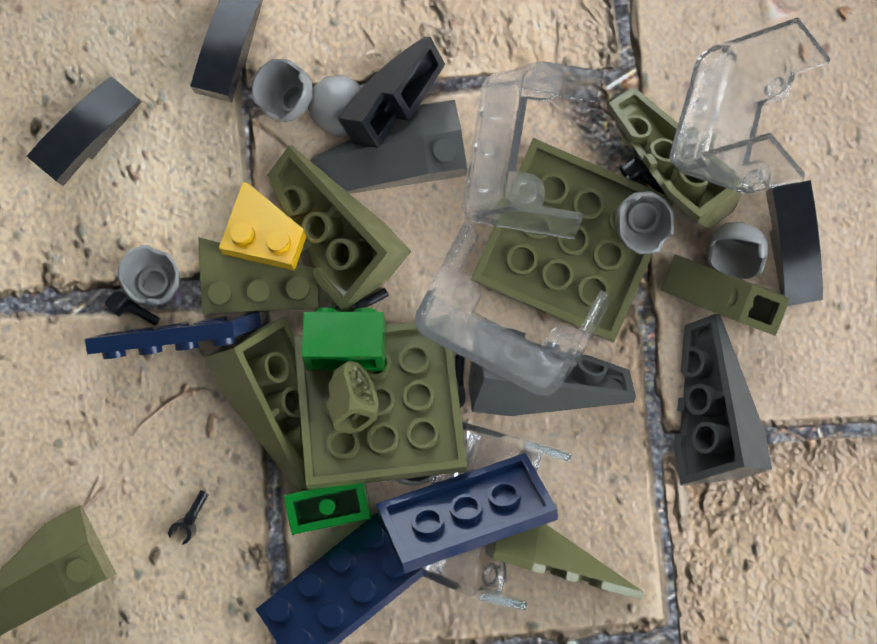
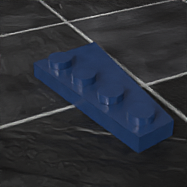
M260 312L246 313L227 321V316L195 322L194 325L190 326L188 322L160 326L157 327V330H153V327L104 333L86 338L85 345L87 354L102 353L103 359H114L127 356L126 350L138 349L139 355L163 352V345L175 344L176 351L198 348L199 341L212 340V346L214 347L236 343V336L260 328L262 325Z

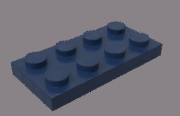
M526 453L376 504L378 516L404 574L558 520V509Z
M376 513L255 610L277 644H339L423 577L426 572L423 568H419L404 574L378 513Z

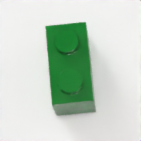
M365 307L357 308L354 312H338L333 308H318L314 312H304L302 359L306 371H334L349 360L359 363L366 371H385L386 322L384 312H377L375 309Z
M366 483L312 490L305 489L284 495L291 535L366 520L372 517Z

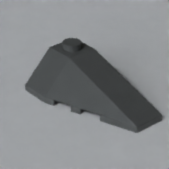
M455 100L419 105L409 121L399 119L395 121L378 148L356 145L350 139L310 160L349 194L467 176V162Z
M713 314L685 325L681 372L685 376L683 398H678L677 411H682L680 435L675 434L674 441L680 485L688 486L735 480L772 470L765 430L721 315Z
M476 324L468 382L472 412L517 416L634 403L636 399L630 370L589 355H582L580 358H576L560 352L561 345L548 341L546 347L526 340V333L515 329Z

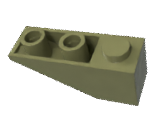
M674 254L661 287L663 292L774 336L777 334L790 302V298L783 294Z

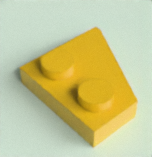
M242 182L219 245V250L223 255L295 271L307 235L302 227L249 183Z

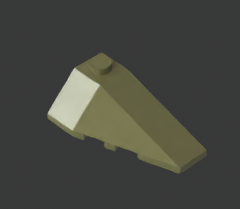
M632 87L608 103L607 109L670 200L696 222L709 229L734 212L749 182L746 178L635 87Z
M288 146L267 174L285 214L291 216L292 220L302 227L307 235L302 250H307L315 267L312 272L317 283L341 310L348 309L388 281L411 253L410 249L383 221L295 147Z
M285 316L237 338L236 343L224 345L204 358L222 394L296 490L299 491L306 488L294 344L295 335Z
M82 505L45 523L0 569V636L116 575Z
M547 524L487 544L485 552L493 560L543 574L545 570H548L551 574L562 577L565 580L581 582L583 580L589 582V585L641 600L644 592Z

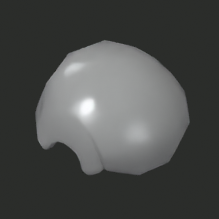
M271 59L261 66L252 81L251 97L253 102L268 117L278 122H289L306 112L313 98L312 82L309 75L292 61L287 59Z
M344 75L326 76L312 88L313 98L308 106L310 117L319 127L332 136H348L338 117L351 99L360 91V85Z
M651 191L633 193L620 204L616 211L615 231L623 245L638 254L657 253L661 251L662 245L674 233V211L665 198Z
M744 222L725 223L715 230L711 236L708 263L712 268L740 279H750L759 276L764 270L768 256L767 238L756 227Z
M141 245L126 252L119 262L117 278L122 291L130 300L146 307H157L171 301L179 289L180 271L169 253L154 249L150 245Z

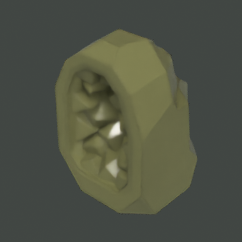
M349 360L334 370L328 385L330 398L326 403L334 429L347 434L362 431L376 421L379 408L375 387L367 371L359 363Z

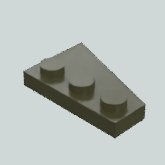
M198 237L203 315L320 308L319 284L312 272L315 268L297 263L294 271L223 255L219 250V242Z

